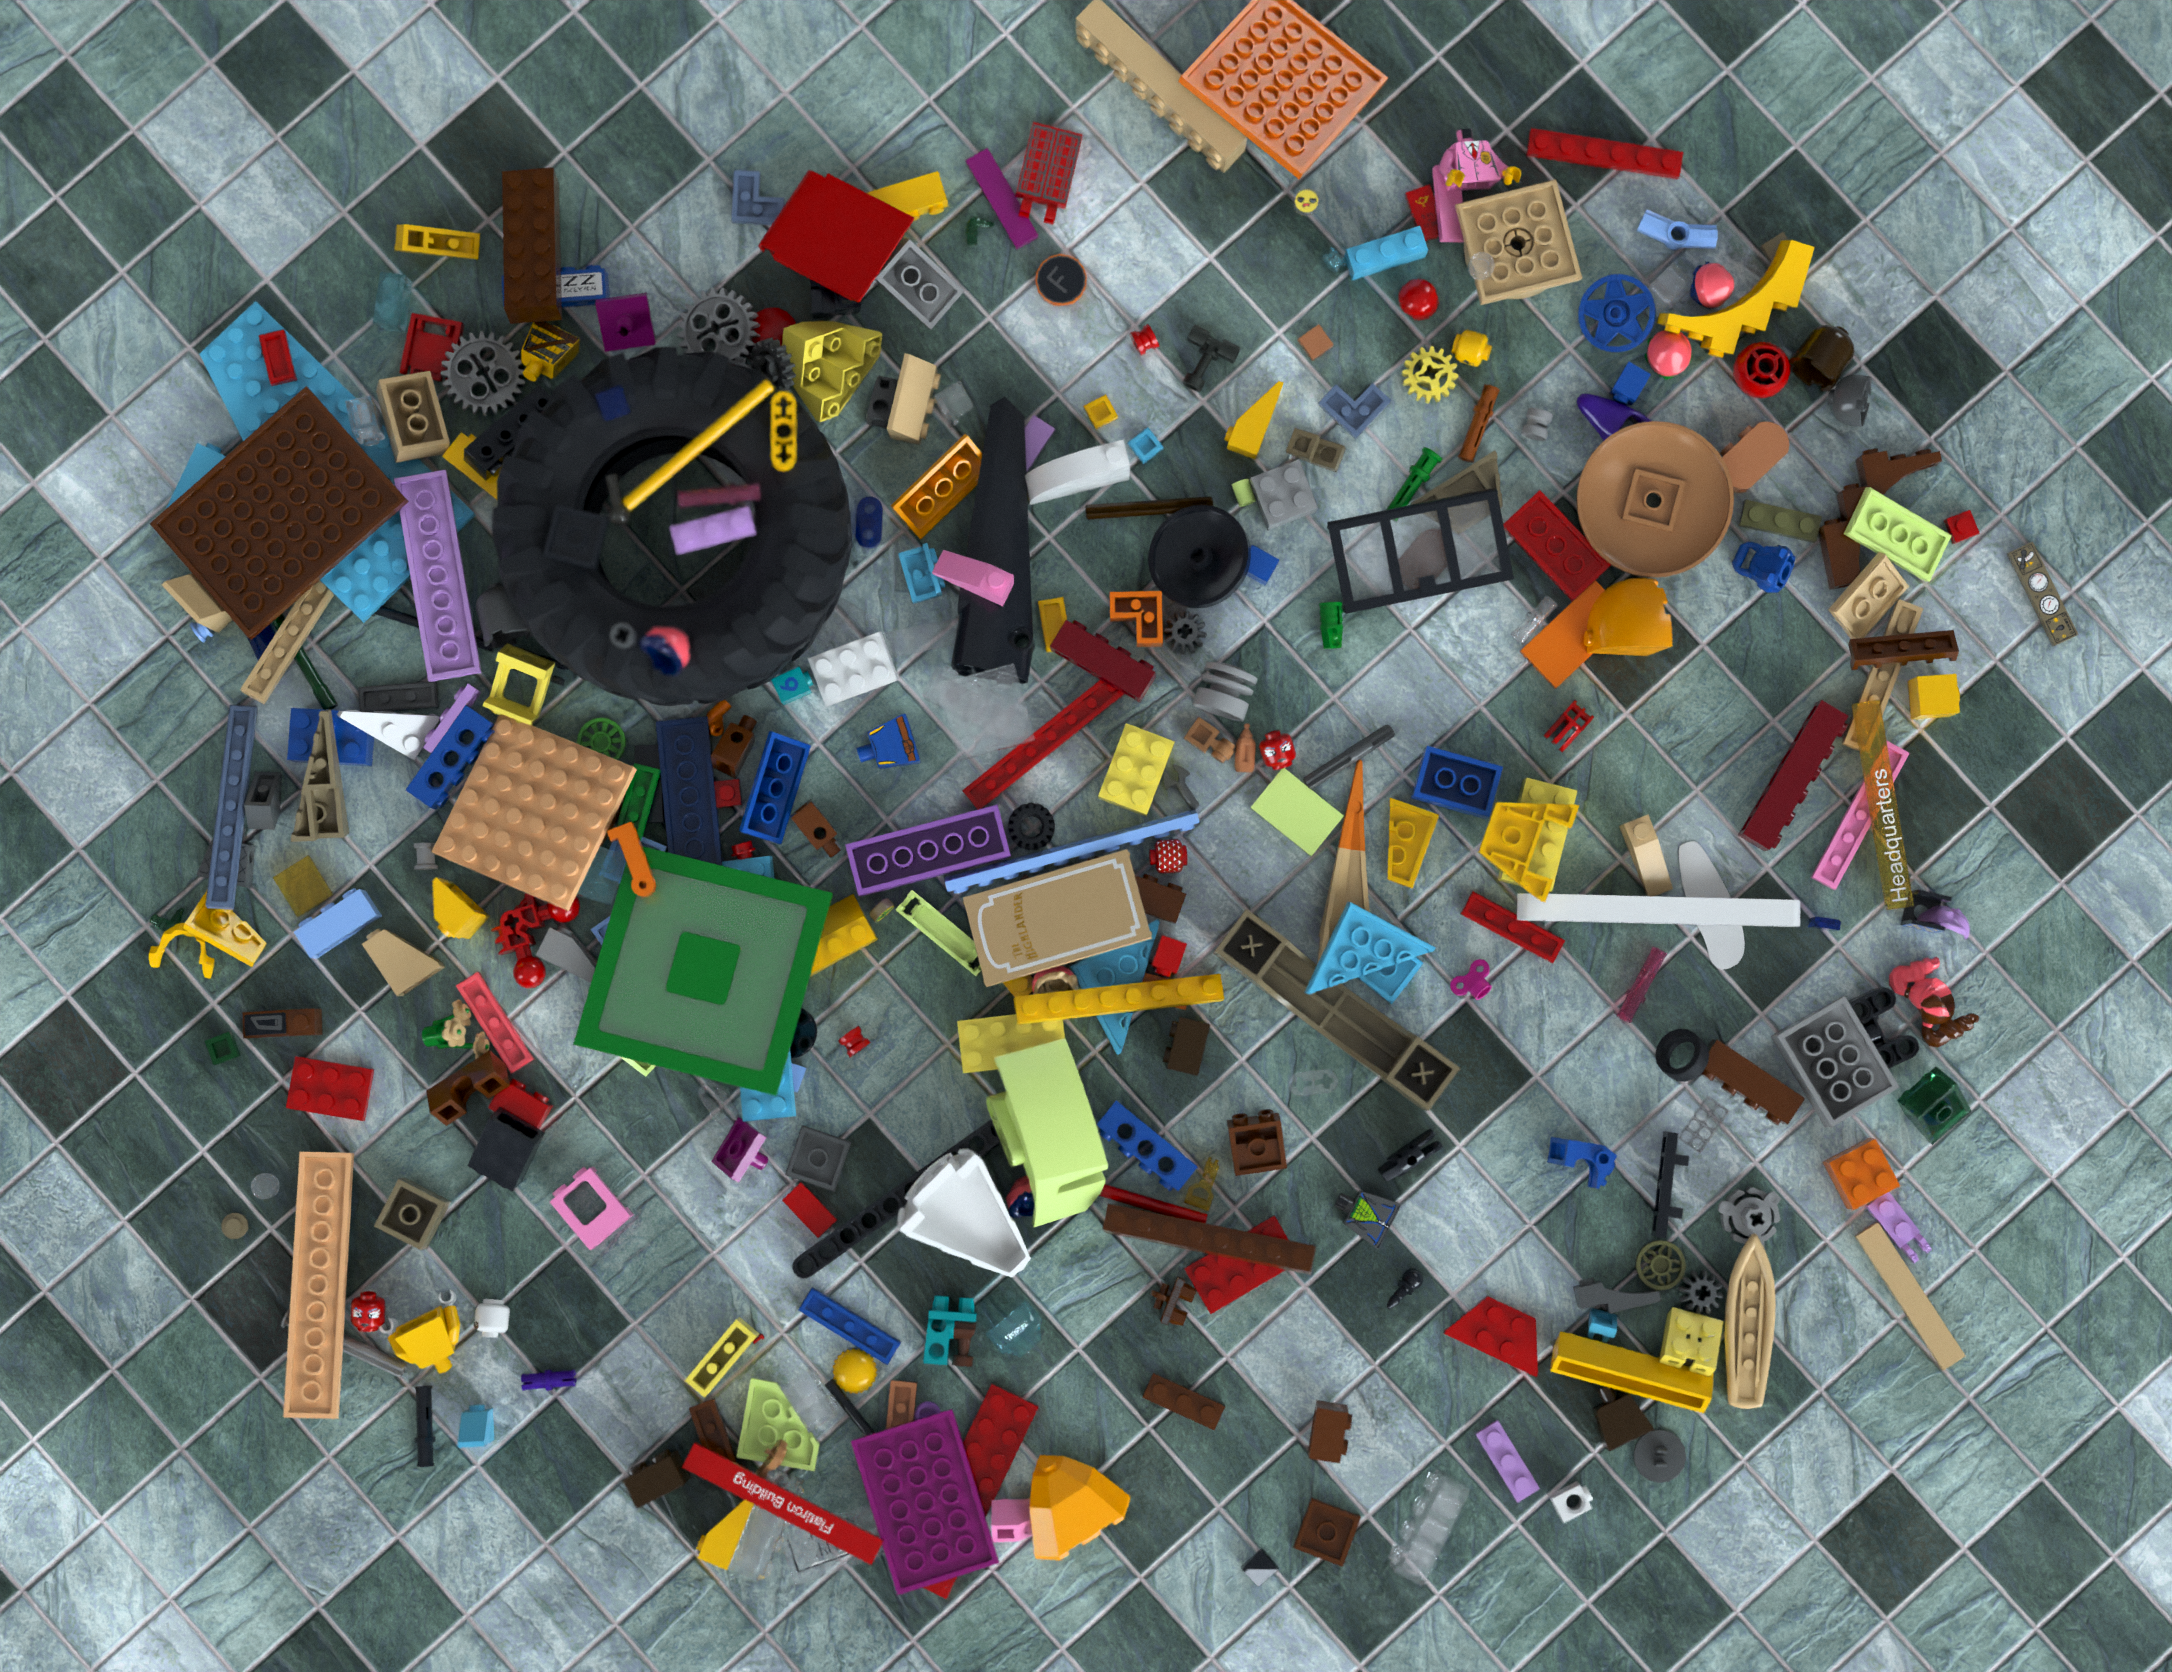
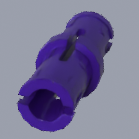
M550 1369L545 1370V1373L522 1374L521 1383L524 1382L521 1385L522 1390L546 1388V1391H550L555 1387H575L577 1379L574 1378L576 1371L574 1369L552 1372Z

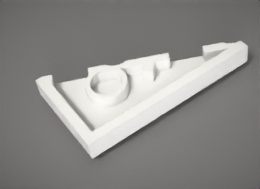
M339 710L337 713L340 718L413 760L416 759L426 743L424 742L425 737L436 727L440 718L435 714L420 715L406 712L400 714L386 711L360 712L358 710Z

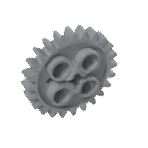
M711 288L710 295L705 291H701L702 299L700 300L692 296L694 305L685 304L689 311L688 313H680L679 315L685 320L684 322L677 323V326L683 329L682 332L677 333V336L684 339L679 346L681 348H688L684 353L707 352V345L715 341L716 348L712 352L725 355L730 360H735L736 357H742L744 354L752 356L748 349L749 347H756L752 340L753 338L760 337L758 333L754 332V329L760 327V324L752 321L758 314L749 312L753 305L749 302L745 303L746 298L742 295L737 298V293L733 290L728 294L725 288H721L719 294L714 288ZM729 307V316L721 319L722 310ZM706 318V326L698 329L699 320ZM736 320H739L738 324L732 325ZM720 325L722 328L719 329L720 334L717 335L715 332L718 331L717 326ZM735 331H739L738 340L736 342L731 343V334ZM705 335L701 340H698L699 336Z
M480 331L479 338H475L471 332L469 341H466L461 336L460 346L454 343L451 344L454 353L445 352V356L450 361H442V366L448 369L441 372V377L448 378V380L442 383L443 387H451L447 392V396L456 395L454 404L457 405L463 402V411H466L469 406L472 407L473 415H476L478 409H482L484 416L487 415L488 409H492L496 415L498 406L506 411V401L515 404V399L512 395L521 396V391L517 386H525V381L519 378L524 376V370L518 369L523 366L521 360H516L520 355L519 350L511 352L513 343L510 342L507 345H503V336L497 341L494 340V332H491L489 338H485L483 331ZM484 351H491L495 357L492 361L486 362L480 358V355ZM471 354L475 355L484 372L488 371V379L496 388V393L491 391L485 378L479 376V369L470 358ZM462 364H469L473 370L470 374L463 375L458 371V368ZM497 373H505L509 379L506 383L501 384L496 382L494 377ZM476 386H483L487 392L484 396L477 397L472 393V390Z

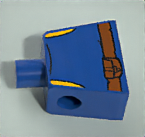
M902 714L870 730L868 736L871 743L856 748L861 763L876 758L879 769L921 763L906 714Z

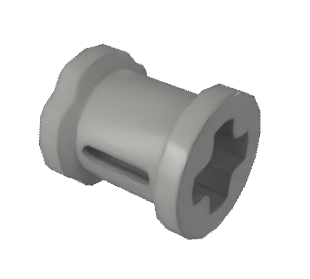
M435 843L413 844L417 851V865L414 866V870L438 869V865L435 864V854L431 852Z

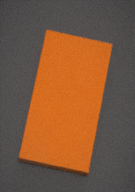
M1596 580L1519 651L1554 689L1593 654L1587 653V646L1584 645V634L1587 631L1591 608L1597 598L1605 591Z

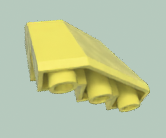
M835 321L800 322L784 328L782 346H786V352L792 355L790 362L795 364L792 370L796 377L791 378L795 383L793 387L816 421L823 422L840 414L880 357L881 332Z

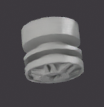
M1206 662L1204 669L1214 675L1202 674L1201 679L1211 686L1210 688L1198 687L1192 705L1227 719L1244 721L1249 704L1240 699L1239 696H1252L1253 690L1243 684L1255 686L1258 678L1247 673L1244 669L1231 664Z

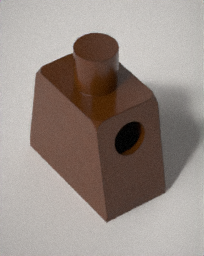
M743 715L738 725L732 722L728 725L711 755L714 769L734 779L737 778L755 743L754 733H752L757 723L755 719L748 715Z

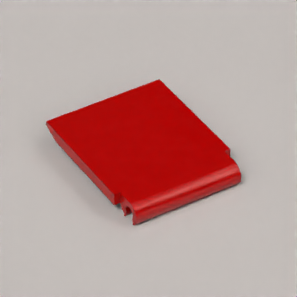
M808 170L758 244V247L763 252L765 249L769 250L776 262L847 299L860 302L914 221V217L829 173L824 177L812 170Z

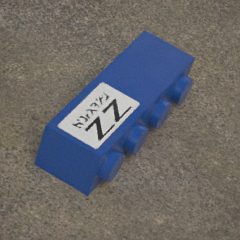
M589 265L583 270H575L574 267H562V308L595 306L596 299L610 298L609 278L605 268H601L599 265ZM501 275L504 306V275Z

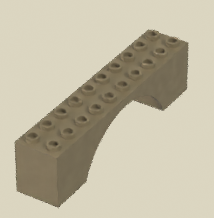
M1247 909L1241 914L1213 952L1214 955L1422 1110L1429 1111L1460 1069V1067L1421 1038L1385 1016L1343 984L1325 988L1312 994L1304 993L1317 964L1296 948L1288 939Z

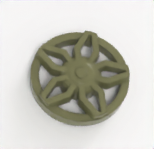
M1656 1240L1649 1242L1639 1251L1636 1258V1272L1640 1280L1648 1287L1656 1290H1667L1676 1286L1684 1276L1686 1269L1685 1258L1681 1250L1673 1243ZM1655 1245H1661V1247L1658 1249V1255L1655 1251L1650 1250L1649 1248ZM1667 1245V1254L1665 1256L1662 1255V1251ZM1672 1249L1676 1251L1680 1261L1674 1258L1669 1259L1672 1256ZM1645 1252L1652 1254L1651 1260L1646 1257ZM1643 1258L1650 1265L1645 1266L1641 1271V1259ZM1672 1263L1679 1264L1681 1267L1672 1269ZM1648 1269H1651V1275L1643 1276ZM1680 1271L1676 1279L1671 1282L1669 1272ZM1657 1275L1660 1285H1654L1647 1280ZM1666 1275V1285L1663 1283L1661 1276Z

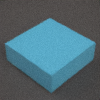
M1148 427L1127 443L1142 464L1164 449Z

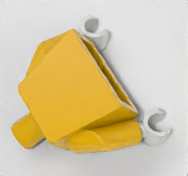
M450 1289L451 1299L449 1301H444L442 1292L438 1295L439 1301L445 1304L444 1309L442 1306H439L400 1326L396 1319L388 1318L391 1323L390 1330L387 1329L385 1324L379 1327L382 1333L389 1335L388 1341L397 1357L411 1364H416L421 1369L434 1364L440 1374L452 1367L448 1356L454 1353L455 1344L459 1341L460 1333L457 1307L453 1305L457 1297L453 1290Z

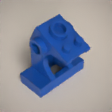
M1551 1137L1547 1163L1575 1168V1162L1579 1159H1584L1589 1167L1587 1187L1599 1189L1601 1185H1606V1175H1610L1616 1165L1614 1161L1617 1155L1604 1145Z

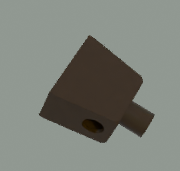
M1601 1386L1597 1389L1602 1403L1594 1406L1593 1412L1606 1450L1610 1452L1654 1430L1629 1393L1623 1392L1617 1395L1613 1388Z

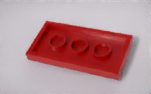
M1541 490L1503 524L1504 530L1571 601L1577 598L1611 566L1592 548L1581 532Z
M1275 1215L1246 1231L1289 1240ZM1211 1254L1203 1256L1184 1268L1210 1314L1285 1271L1280 1268Z

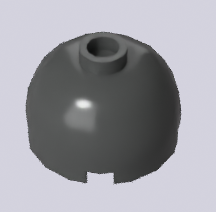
M1849 375L1843 377L1837 383L1835 390L1831 389L1829 391L1828 405H1832L1833 415L1841 423L1855 427L1864 425L1870 404L1867 403L1868 394H1871L1872 389L1870 376Z

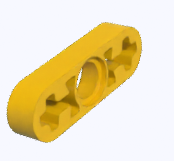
M779 392L774 395L771 403V462L776 469L787 471L794 466L796 460V401L792 394ZM782 399L786 400V404L791 405L786 408V418H781V407L776 406V404H780ZM779 425H787L791 429V435L787 438H781L776 434V428ZM781 445H786V455L791 457L787 459L786 463H781V459L776 458L781 454Z

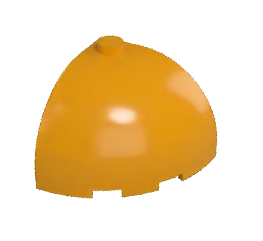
M1626 579L1614 583L1602 592L1591 608L1587 631L1584 634V645L1587 646V653L1648 656L1672 647L1671 615L1665 613L1663 605L1667 604L1668 600L1664 589L1657 587L1658 581L1656 579Z

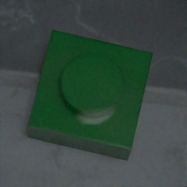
M230 1031L205 1041L213 1065H219L241 1056L233 1033Z

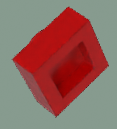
M1971 510L1943 520L1948 533L1952 535L1951 540L1953 544L1980 534Z
M740 779L714 782L717 808L742 805Z

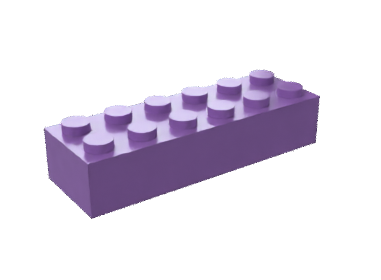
M998 805L845 845L856 889L860 897L1011 857Z

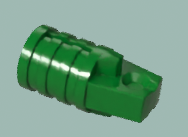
M1342 602L1319 603L1324 649L1341 648L1343 633Z

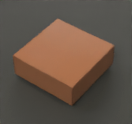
M1319 324L1298 338L1299 344L1312 361L1334 346Z

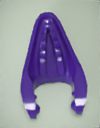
M1584 393L1576 401L1579 410L1603 441L1619 431L1630 416L1638 423L1651 422L1640 411L1601 396Z

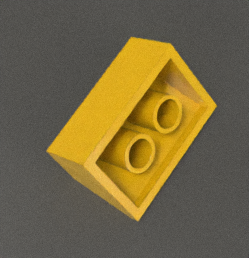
M437 877L433 880L434 919L440 923L437 928L447 937L470 939L490 915L452 881Z
M854 894L829 907L810 977L878 940Z

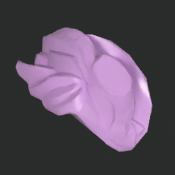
M1937 905L1921 913L1917 918L1918 921L1944 926L1946 929L1964 935V939H1968L1970 932L1969 922L1959 908L1951 909L1947 906Z

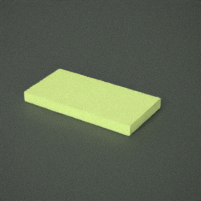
M1871 487L1865 488L1844 532V535L1877 554L1879 552L1884 553L1892 563L1925 582H1930L1952 536Z

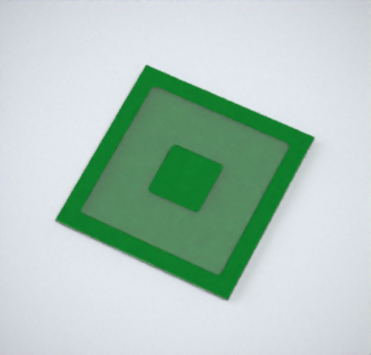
M642 846L656 881V889L648 897H641L635 894L631 887L633 878L626 862L573 1045L777 1096L833 893Z

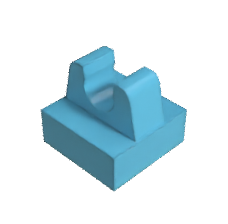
M1591 1308L1588 1337L1592 1339L1594 1334L1598 1333L1602 1335V1342L1606 1343L1610 1337L1614 1338L1617 1332V1315Z

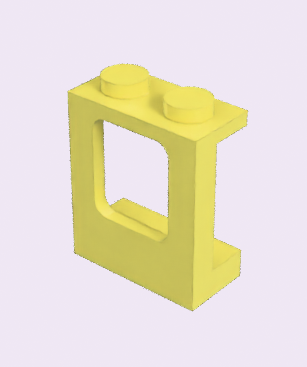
M507 643L498 651L496 661L499 662L490 696L484 701L483 707L490 709L494 714L511 717L517 723L523 722L532 725L540 716L555 662ZM510 669H516L537 679V686L530 707L504 697Z

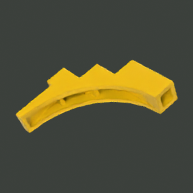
M1781 240L1774 259L1764 276L1746 295L1735 303L1717 312L1701 316L1687 317L1671 313H1659L1657 324L1665 326L1664 330L1675 334H1680V331L1687 332L1688 338L1702 341L1700 348L1709 350L1708 355L1723 358L1724 354L1734 355L1740 331L1755 335L1756 331H1766L1772 308L1787 311V308L1798 307L1814 247L1794 240Z

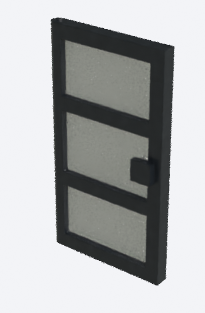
M1496 487L1327 522L1345 614L1514 579Z

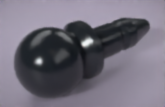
M1408 1269L1404 1272L1402 1280H1399L1397 1283L1398 1289L1389 1298L1387 1303L1388 1309L1398 1305L1400 1300L1407 1294L1412 1295L1414 1290L1422 1285L1423 1276L1419 1270Z

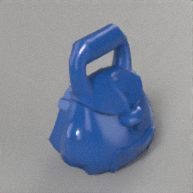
M1746 542L1740 544L1732 561V566L1738 574L1753 579L1757 586L1766 593H1777L1784 588L1794 567L1795 556L1787 546L1776 545L1769 547L1761 546L1754 542ZM1752 548L1756 553L1750 561L1749 568H1741L1749 549Z

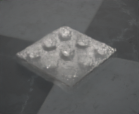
M1014 664L938 684L958 761L1035 741Z

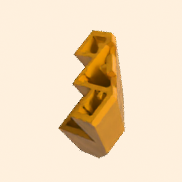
M1040 1455L1032 1475L1029 1506L1035 1558L1061 1560L1068 1556V1551L1080 1543L1085 1545L1099 1536L1101 1529L1111 1523L1116 1525L1124 1520L1131 1499L1129 1494L1092 1466L1066 1456Z

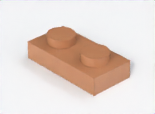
M891 1380L886 1429L914 1421L917 1382Z

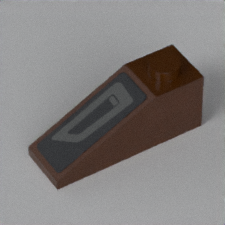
M322 1009L242 1012L244 1039L322 1035Z

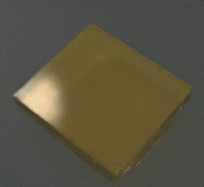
M309 855L273 877L297 917L311 911L334 895Z

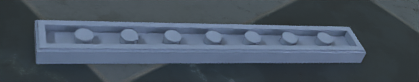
M230 705L206 908L234 910L245 819L244 803L248 794L258 711L256 706Z

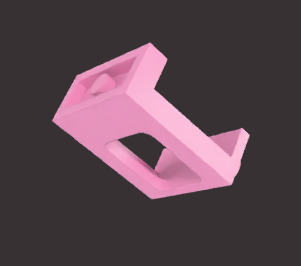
M585 1167L580 1169L572 1176L575 1181L568 1187L565 1184L560 1186L552 1193L555 1198L550 1201L552 1206L589 1250L597 1247L634 1215L628 1207L623 1206L598 1176L595 1167H591L588 1170ZM585 1181L593 1187L607 1206L588 1225L582 1224L564 1202V1199Z

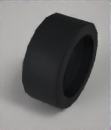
M1676 1029L1662 1037L1657 1045L1655 1053L1656 1063L1670 1078L1676 1081L1687 1082L1698 1077L1706 1068L1709 1059L1708 1046L1694 1032L1688 1029ZM1691 1042L1695 1047L1694 1056L1691 1061L1684 1067L1673 1068L1670 1065V1057L1673 1050L1682 1043Z

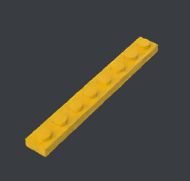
M1221 974L1016 996L1014 997V1006L1018 1025L1221 1002L1224 1000Z

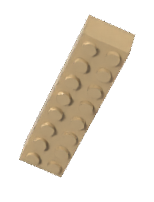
M1093 0L1076 17V39L1085 48L1090 47L1096 53L1095 57L1104 66L1108 64L1114 70L1113 73L1122 83L1127 82L1132 86V92L1142 101L1144 99L1152 105L1150 107L1151 110L1158 117L1162 118L1164 116L1170 122V128L1177 135L1182 133L1189 140L1187 143L1195 152L1201 151L1207 157L1206 161L1213 169L1217 170L1219 168L1224 173L1245 152L1247 137L1180 84L1178 81L1181 74L1102 0Z

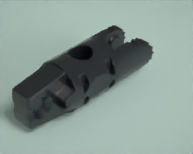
M1427 1129L1410 1141V1143L1391 1154L1387 1158L1388 1161L1378 1168L1379 1173L1386 1182L1396 1176L1401 1177L1443 1148L1440 1141H1433V1143L1420 1150V1147L1434 1137L1432 1129Z

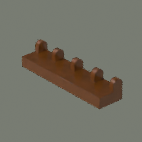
M1954 630L1850 639L1848 644L1851 654V670H1858L1859 666L1874 665L1875 668H1881L1882 664L1900 662L1901 666H1905L1909 661L1925 660L1928 664L1933 663L1934 659L1949 658V661H1956L1959 653Z

